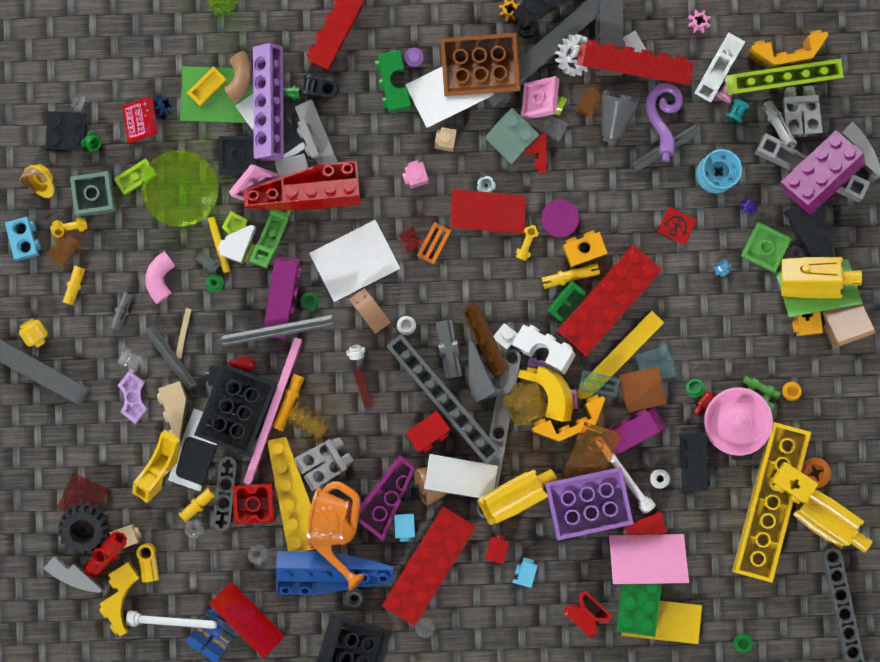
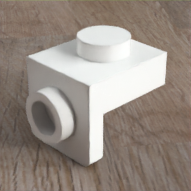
M505 323L493 336L502 355L505 354L518 335Z

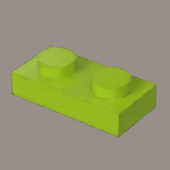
M145 158L114 178L122 193L127 195L157 174Z

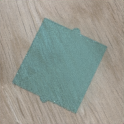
M667 345L635 355L639 367L638 371L659 366L662 380L677 376L673 365L674 359L671 358Z

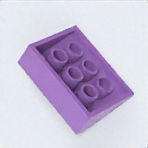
M621 467L545 483L557 540L633 524Z

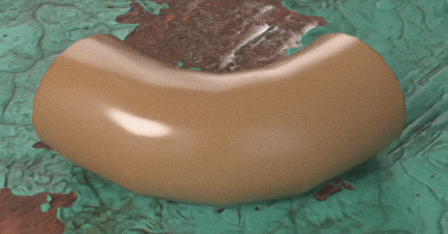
M245 51L238 52L229 60L234 69V78L224 89L234 103L238 102L248 92L253 81V66Z

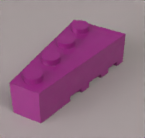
M278 255L274 260L263 328L290 323V317L294 316L295 305H293L294 297L297 298L299 286L296 285L297 280L301 276V259ZM287 335L277 336L274 338L285 339Z
M398 455L360 504L358 522L382 541L386 536L415 470V467L400 455Z

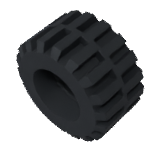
M79 501L77 505L74 503L70 508H67L58 525V529H60L58 536L62 537L60 540L62 544H67L65 548L68 550L72 548L74 553L81 551V554H85L86 551L92 553L94 549L99 548L101 544L103 545L110 526V522H107L109 519L108 515H104L105 510L103 508L99 510V505L95 503L93 506L90 501H87L86 504L83 501ZM77 520H86L93 525L95 532L90 535H82L75 530L73 523Z

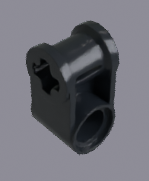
M312 75L303 76L305 80L303 90L300 91L301 95L332 100L337 96L338 89L333 81ZM326 86H333V92L330 94L324 93V89Z

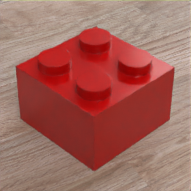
M436 411L405 434L418 452L423 451L426 453L434 447L432 445L433 442L436 440L441 442L449 436L450 428L438 411Z

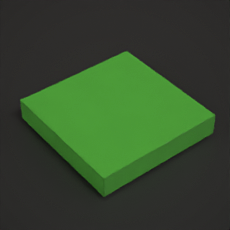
M757 222L740 257L776 273L792 238Z

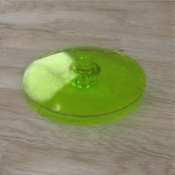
M174 150L158 156L150 163L142 178L141 193L146 208L157 220L173 227H187L199 223L213 210L218 197V181L213 168L204 158L190 151Z

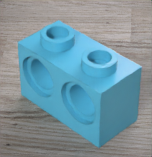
M23 217L5 222L14 260L20 261L40 255L41 245L39 239L35 238L34 232L37 230L34 220L31 221L29 217ZM24 224L26 231L23 234H19L18 227ZM25 243H30L31 249L28 252H23L22 250Z

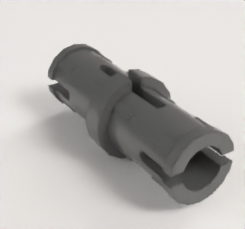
M122 292L123 294L118 307L114 309L116 312L109 326L120 332L126 316H129L128 310L134 298L133 295Z

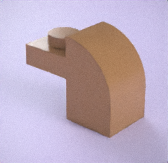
M365 288L349 299L375 334L391 323Z

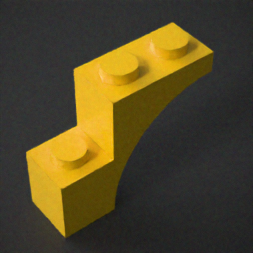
M166 430L160 434L157 447L150 461L133 482L132 494L146 503L162 489L163 477L177 464L180 439L176 435Z
M131 561L109 574L111 578L109 583L113 589L117 588L118 592L99 604L101 606L99 609L105 619L108 617L112 623L110 628L115 635L119 634V636L129 632L123 613L125 597L131 586L141 578Z

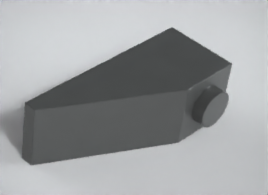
M470 341V394L476 403H486L502 394L503 390L498 379L494 378L477 341Z

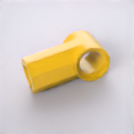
M145 543L137 550L142 583L159 580L156 548L151 543ZM144 547L151 550L150 557L143 556L142 549Z

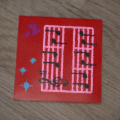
M145 97L122 105L128 143H134L158 135L153 97Z

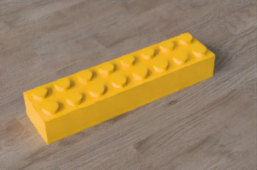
M773 422L771 434L764 445L732 572L773 583L793 501L789 499L791 495L785 491L782 494L773 488L774 484L770 481L783 462L788 463L801 472L811 432ZM796 480L789 482L791 484V489L797 488V485L795 484Z

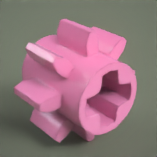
M695 10L694 17L688 16V19L691 20L688 27L694 29L693 33L700 30L703 34L704 27H710L707 21L711 16H706L704 14L705 10L702 13H698ZM698 18L702 19L700 25L696 24Z

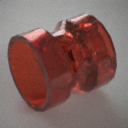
M413 227L397 236L399 242L403 243L406 253L415 250L423 244L415 236L416 231Z

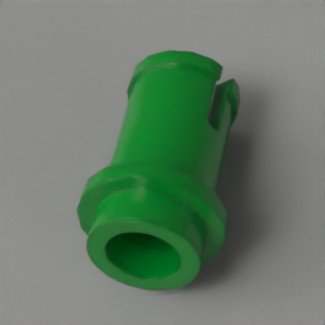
M296 85L293 87H283V99H294V101L300 99V87H296Z

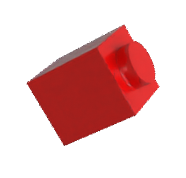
M495 534V537L490 536L484 559L504 564L509 541H506V536Z

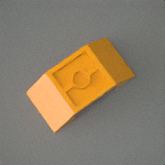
M822 30L810 32V35L803 42L804 49L795 50L793 54L788 55L787 52L775 54L776 57L773 55L771 42L765 43V40L757 41L748 50L747 57L765 69L807 64L828 37V32L822 33Z
M597 394L586 399L587 404L583 406L589 420L587 417L575 421L576 426L570 428L568 424L557 429L558 434H556L551 421H546L545 418L533 423L535 427L531 428L533 433L557 442L596 425L605 398L604 396L599 398Z

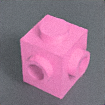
M413 161L407 164L408 167H405V173L402 174L405 184H409L412 189L429 183L423 162Z

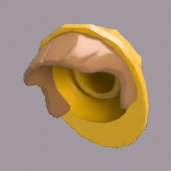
M39 164L30 165L24 169L19 179L20 185L28 186L31 193H37L44 198H50L55 193V187L52 182L53 175L48 168Z

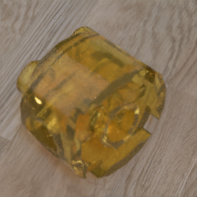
M517 383L503 398V403L515 425L519 426L532 424L530 420L536 419V421L540 420L546 414L548 407L537 383L524 385Z

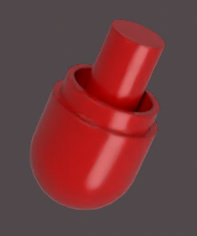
M238 357L237 360L229 359L228 365L245 372H251L255 368V361L250 357Z
M705 391L697 399V407L693 413L700 416L703 411H706L709 403L715 397L714 394L710 391Z

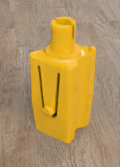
M842 257L782 259L781 296L796 298H842L841 289H843V285H862V271H843L841 266Z
M551 469L536 476L535 470L528 473L525 472L495 488L478 499L477 502L490 525L497 524L546 499L548 494L544 491L546 488L545 483L557 481V477Z
M816 489L807 503L800 502L792 514L810 530L839 550H842L843 546H850L852 544L862 552H866L872 544L871 539L859 532L860 525L864 524L861 518Z

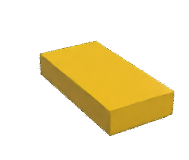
M213 66L187 94L201 107L228 80Z

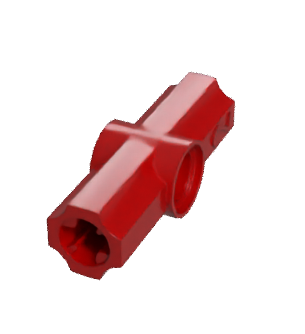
M119 531L113 532L101 547L93 551L92 557L84 565V572L87 576L92 578L98 577L110 562L118 558L119 552L127 544V537L124 533Z

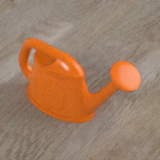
M336 481L327 484L323 489L318 487L315 491L309 513L307 542L309 548L315 547L323 557L346 577L349 583L348 590L352 591L364 579V574L356 575L350 572L333 554L332 545H345L353 539L357 531L360 497L353 489L344 483ZM334 489L342 491L352 498L353 504L350 501H345L330 494V492Z

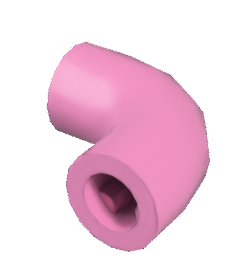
M165 251L149 264L145 275L146 288L156 304H159L172 294L164 282V277L168 271L175 267V264Z

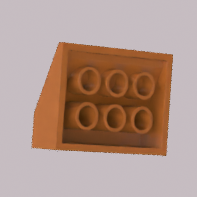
M519 33L440 39L444 96L520 91L521 49Z

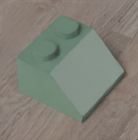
M511 108L486 135L485 139L512 165L539 137V134Z

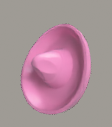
M730 388L719 393L709 403L704 423L708 438L719 450L731 455H747L757 451L766 443L772 431L773 417L770 407L761 395L746 388Z

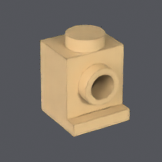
M441 127V130H437L434 149L453 152L456 130Z

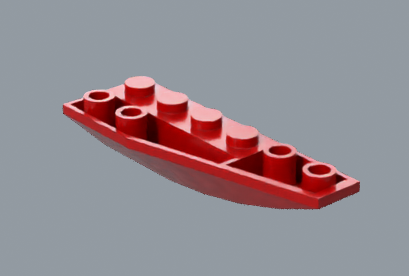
M357 161L318 164L243 189L244 206L251 209L309 210L361 205Z

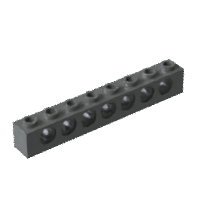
M402 334L386 346L487 465L502 453Z

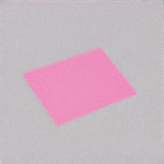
M684 534L609 535L613 584L689 583Z

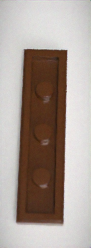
M473 302L462 312L496 379L505 374L509 368L477 302Z

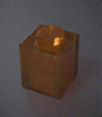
M585 87L575 111L592 119L602 98L600 91L593 87L589 89Z

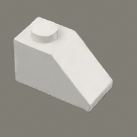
M250 225L226 236L225 240H221L218 247L220 255L243 264L256 227Z

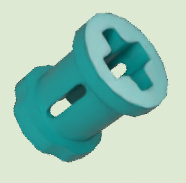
M734 98V104L730 112L726 114V117L736 123H741V117L745 110L749 108V105L740 99Z

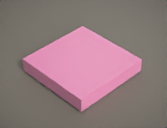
M554 76L524 83L521 117L524 120L556 114L559 90L558 77Z

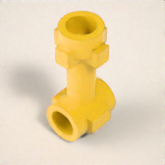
M78 217L76 222L65 224L60 220H56L50 226L51 234L59 238L64 235V231L78 229L79 232H83L84 229H88L86 218Z
M531 225L528 228L525 227L524 233L526 237L521 249L517 248L516 258L527 261V258L530 257L531 253L528 250L533 238L537 237L539 233L535 225Z

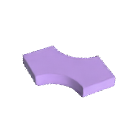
M129 370L118 384L125 400L121 413L134 424H137L148 410L141 398V391L145 382Z

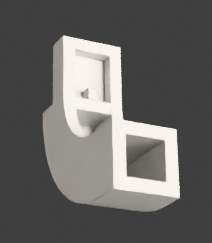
M728 32L695 91L696 95L712 102L745 41Z

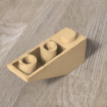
M179 381L158 388L157 398L159 404L164 406L163 416L165 422H169L171 427L169 433L176 435L181 443L188 398L183 383Z

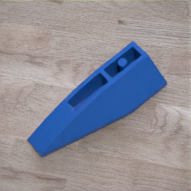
M277 551L276 594L317 595L348 590L349 583L346 577L319 552ZM333 553L350 572L356 575L364 574V579L356 588L393 582V566L356 556Z

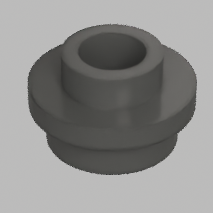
M357 588L352 591L348 590L345 593V602L350 607H359L364 601L362 591ZM357 595L358 598L356 600H352L351 596Z

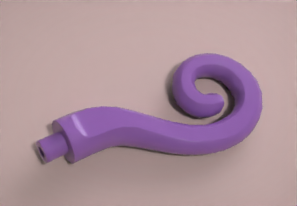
M664 82L656 85L648 94L646 111L652 125L660 136L659 154L662 155V161L669 162L670 156H674L675 142L671 131L657 113L656 101L662 93H671L675 97V103L669 105L665 98H661L659 106L666 113H675L681 108L684 99L679 87L675 84Z

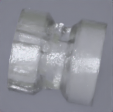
M127 347L119 357L117 364L126 366L130 372L135 373L144 357L134 354Z

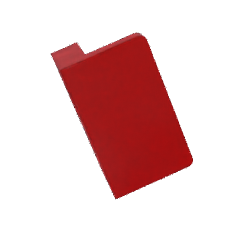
M660 511L633 521L632 525L623 526L627 535H662L667 532Z

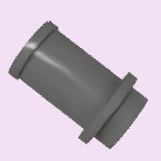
M203 251L200 252L195 261L207 268L209 273H216L221 266L218 259H212Z

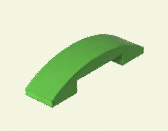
M292 210L270 211L269 218L249 262L268 268L283 236Z

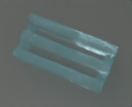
M583 370L578 389L616 398L620 379ZM586 375L613 381L615 382V386L586 379L585 377ZM585 382L597 386L614 389V391L612 393L583 385Z

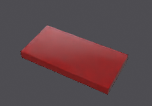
M453 189L451 195L450 228L524 234L526 196Z
M232 582L208 603L263 659L286 637Z

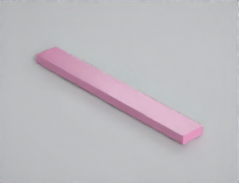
M294 338L246 472L243 481L245 484L252 485L285 389L302 346V339Z

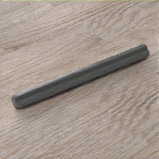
M332 315L224 335L221 337V343L225 347L330 327L334 325V318Z

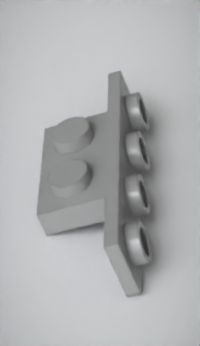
M309 100L295 106L300 122H297L299 125L297 131L301 139L304 138L306 146L304 148L307 155L316 159L318 164L338 163L314 102Z

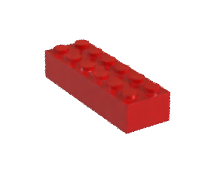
M632 245L556 333L582 356L586 357L662 269L635 245Z
M443 506L382 606L415 626L476 526Z

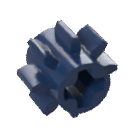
M158 95L153 99L156 119L161 117L162 120H165L173 113L171 110L172 102L168 98H161Z

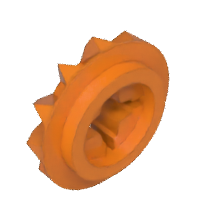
M810 458L803 463L801 473L817 482L818 486L816 488H821L828 483L831 470L826 461L820 458ZM812 465L815 470H823L817 474V479L814 476H808L812 472Z

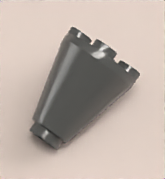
M604 89L601 96L603 141L618 143V139H621L639 105L640 97L624 95L619 91Z

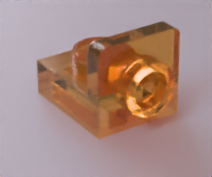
M65 234L58 238L47 255L61 267L81 245L73 236Z

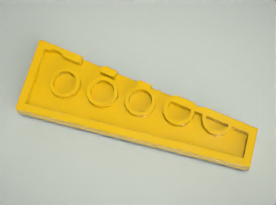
M287 437L268 440L267 443L288 551L313 550L315 547L309 548L307 542L311 503L300 472L294 462V456Z

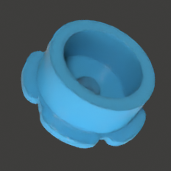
M727 260L720 261L713 267L715 275H720L721 277L727 275L731 271L730 267L732 264L728 263Z

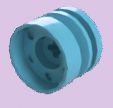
M714 150L698 164L696 170L697 181L709 193H723L738 182L742 174V165L737 155L730 150ZM718 169L720 173L718 176H715L714 173Z

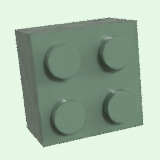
M108 171L70 177L76 216L84 217L116 212L112 176Z

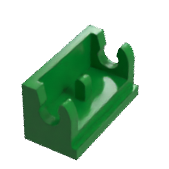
M571 281L548 308L547 312L563 325L587 296L586 292Z

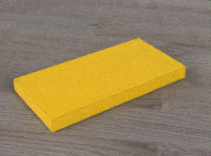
M660 601L655 637L621 632V636L698 644L702 605Z

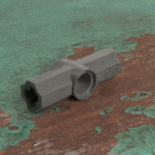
M452 320L436 322L439 338L438 347L440 358L443 361L445 379L462 377L458 358L460 356L457 339L455 340Z

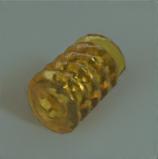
M298 402L288 417V424L291 425L296 422L295 428L298 429L302 426V433L309 430L308 437L315 434L314 441L317 442L322 438L330 423L325 425V418L319 422L318 414L312 417V410L305 413L306 406L299 409L300 402Z

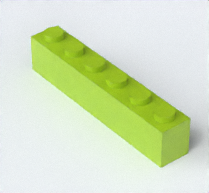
M841 59L727 75L725 76L727 95L832 80L844 78Z

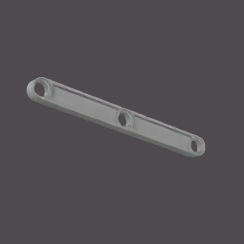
M515 349L507 350L503 356L509 370L499 378V384L503 393L496 397L489 435L491 440L502 451L499 456L489 463L490 465L498 466L494 489L499 485L521 359L520 353ZM513 352L517 355L518 359L515 363L507 361L506 356L508 353ZM502 428L504 436L501 439L495 438L493 435L494 429ZM477 503V513L481 517L486 518L485 515H483L480 512V506Z

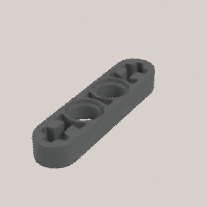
M224 457L219 463L213 526L218 531H226L231 525L233 486H235L237 462L233 457ZM227 460H230V463L234 465L233 468L229 469V474L233 473V477L222 476V472L226 473V467H223V463H227ZM224 479H229L232 483L231 488L228 490H224L221 487V482ZM227 498L230 504L227 509L220 508V499ZM218 511L229 512V515H224V521H227V525H224L223 528H220V525L217 524V520H221V514L217 515Z

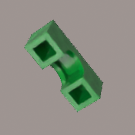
M400 50L378 54L379 60H375L377 72L381 71L382 78L378 80L380 90L385 91V97H382L384 109L388 108V113L411 109L407 87L396 88L391 84V79L395 74L404 72Z

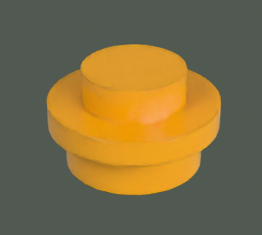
M788 382L782 388L784 398L789 401H795L801 396V387L796 382Z

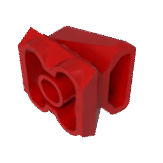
M273 484L233 486L235 525L275 522Z
M583 591L578 596L579 606L575 604L566 605L562 612L592 638L597 634V624L595 621L607 623L612 616L588 592Z

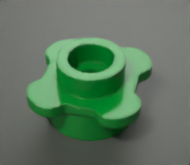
M89 131L85 139L81 141V146L88 148L89 152H94L100 148L102 138L96 136L94 131Z

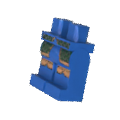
M210 609L202 620L215 621L217 627L214 629L196 627L185 642L200 652L210 637L213 636L202 654L213 662H218L237 632L214 609Z

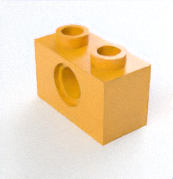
M593 230L583 234L584 238L577 240L576 237L566 240L563 249L570 268L607 255L600 232L595 233ZM582 243L587 244L590 248L589 252L582 253L579 250V245Z

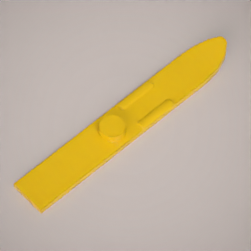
M651 311L585 378L578 389L577 397L579 399H586L596 393L664 322Z

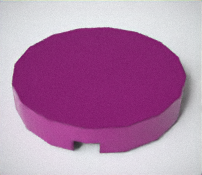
M558 199L551 201L545 206L541 214L543 229L553 237L563 238L569 236L575 231L579 222L577 209L566 200Z

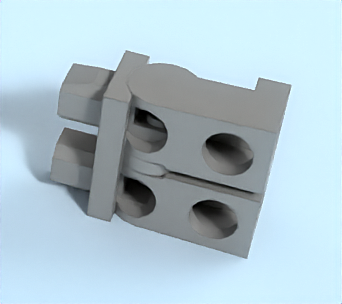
M814 86L803 87V96H796V87L785 88L784 98L781 101L782 115L794 138L820 136L823 131L819 95L815 94Z
M340 437L333 440L329 439L294 459L302 474L320 464L318 468L304 476L312 491L347 470V467L354 462L349 453L342 457L338 454L337 451L344 447Z

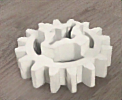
M575 34V36L569 35L568 39L563 38L564 44H558L560 51L555 52V54L559 55V58L555 59L556 62L560 63L558 68L562 69L563 73L571 76L576 74L581 76L582 71L588 72L587 67L577 65L580 48L578 43H587L588 38L579 34Z

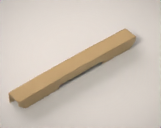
M188 308L185 310L176 356L180 359L182 358L192 309Z

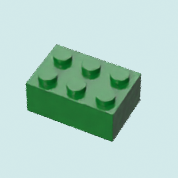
M662 583L621 584L615 625L616 632L655 637Z

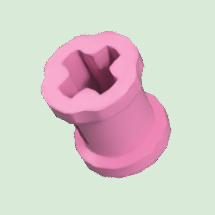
M724 80L725 84L716 93V96L730 103L733 94L727 95L726 81Z

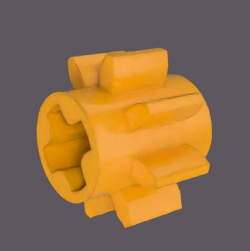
M504 0V5L498 6L500 10H503L499 13V17L504 16L505 22L508 19H512L515 22L516 19L513 16V12L520 3L515 4L514 0ZM509 7H513V11H511V13L508 14L507 9H509Z

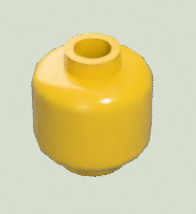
M31 318L20 325L19 335L28 347L35 346L37 348L46 342L44 339L47 337L48 332L40 320H33Z

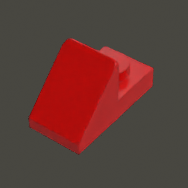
M542 133L523 152V155H538V157H534V169H538V174H546L547 133Z

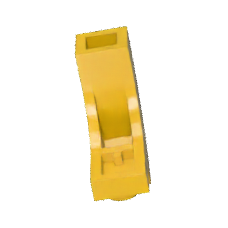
M527 367V370H519V378L536 382L545 389L548 395V407L545 417L561 422L571 421L573 411L572 393L567 382L558 372L548 367H538V369Z

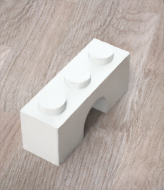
M523 324L512 343L514 348L531 358L537 349L547 348L549 355L545 363L548 367L565 375L576 356L572 350L573 347L564 342L562 344L556 342L557 339L550 334L543 335L539 333L540 330L532 325L527 327Z

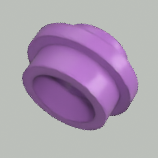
M418 48L408 49L404 56L405 62L411 67L419 66L423 62L422 51Z

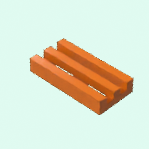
M434 222L417 256L434 265L451 230ZM438 228L439 230L430 248L428 249L426 255H423V252L431 236L433 235L435 229ZM442 231L446 232L436 253L434 254L433 258L430 259L429 256L432 250L434 249Z

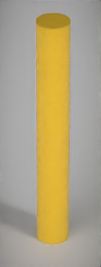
M215 217L208 218V223L223 273L231 272L227 258L222 257L218 250L221 236Z

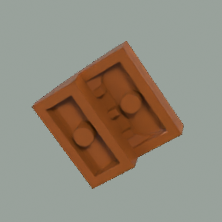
M659 366L618 376L627 413L667 404Z

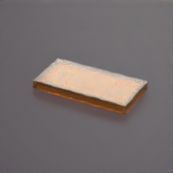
M584 422L559 480L607 470L621 439V434Z

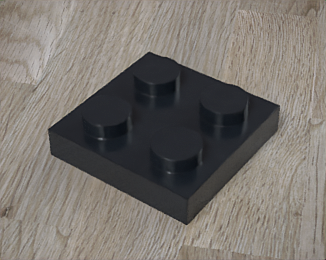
M47 111L45 149L85 152V147L81 146V141L86 136L87 114L82 112Z
M219 136V175H243L251 164L257 166V160L254 159L253 152L254 136Z

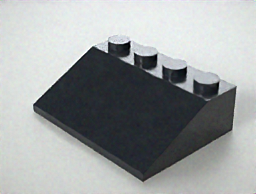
M222 363L194 436L249 456L277 384Z
M331 613L317 662H382L391 630Z

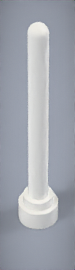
M596 436L595 442L614 468H622L624 482L639 501L638 504L643 514L650 512L656 506L653 500L643 495L601 436Z
M128 611L126 616L127 626L133 627L141 623L211 629L217 627L215 621L142 616L138 611Z

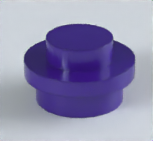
M744 199L739 204L742 207L741 211L751 215L758 211L756 209L758 205L751 200Z

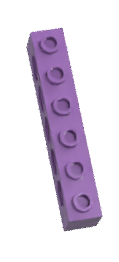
M272 43L253 47L254 159L265 162L284 159L283 47Z

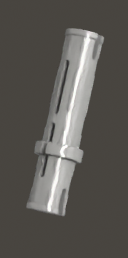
M773 101L765 102L762 108L768 116L769 123L774 126L785 148H794L797 142L784 122L782 113L777 110Z

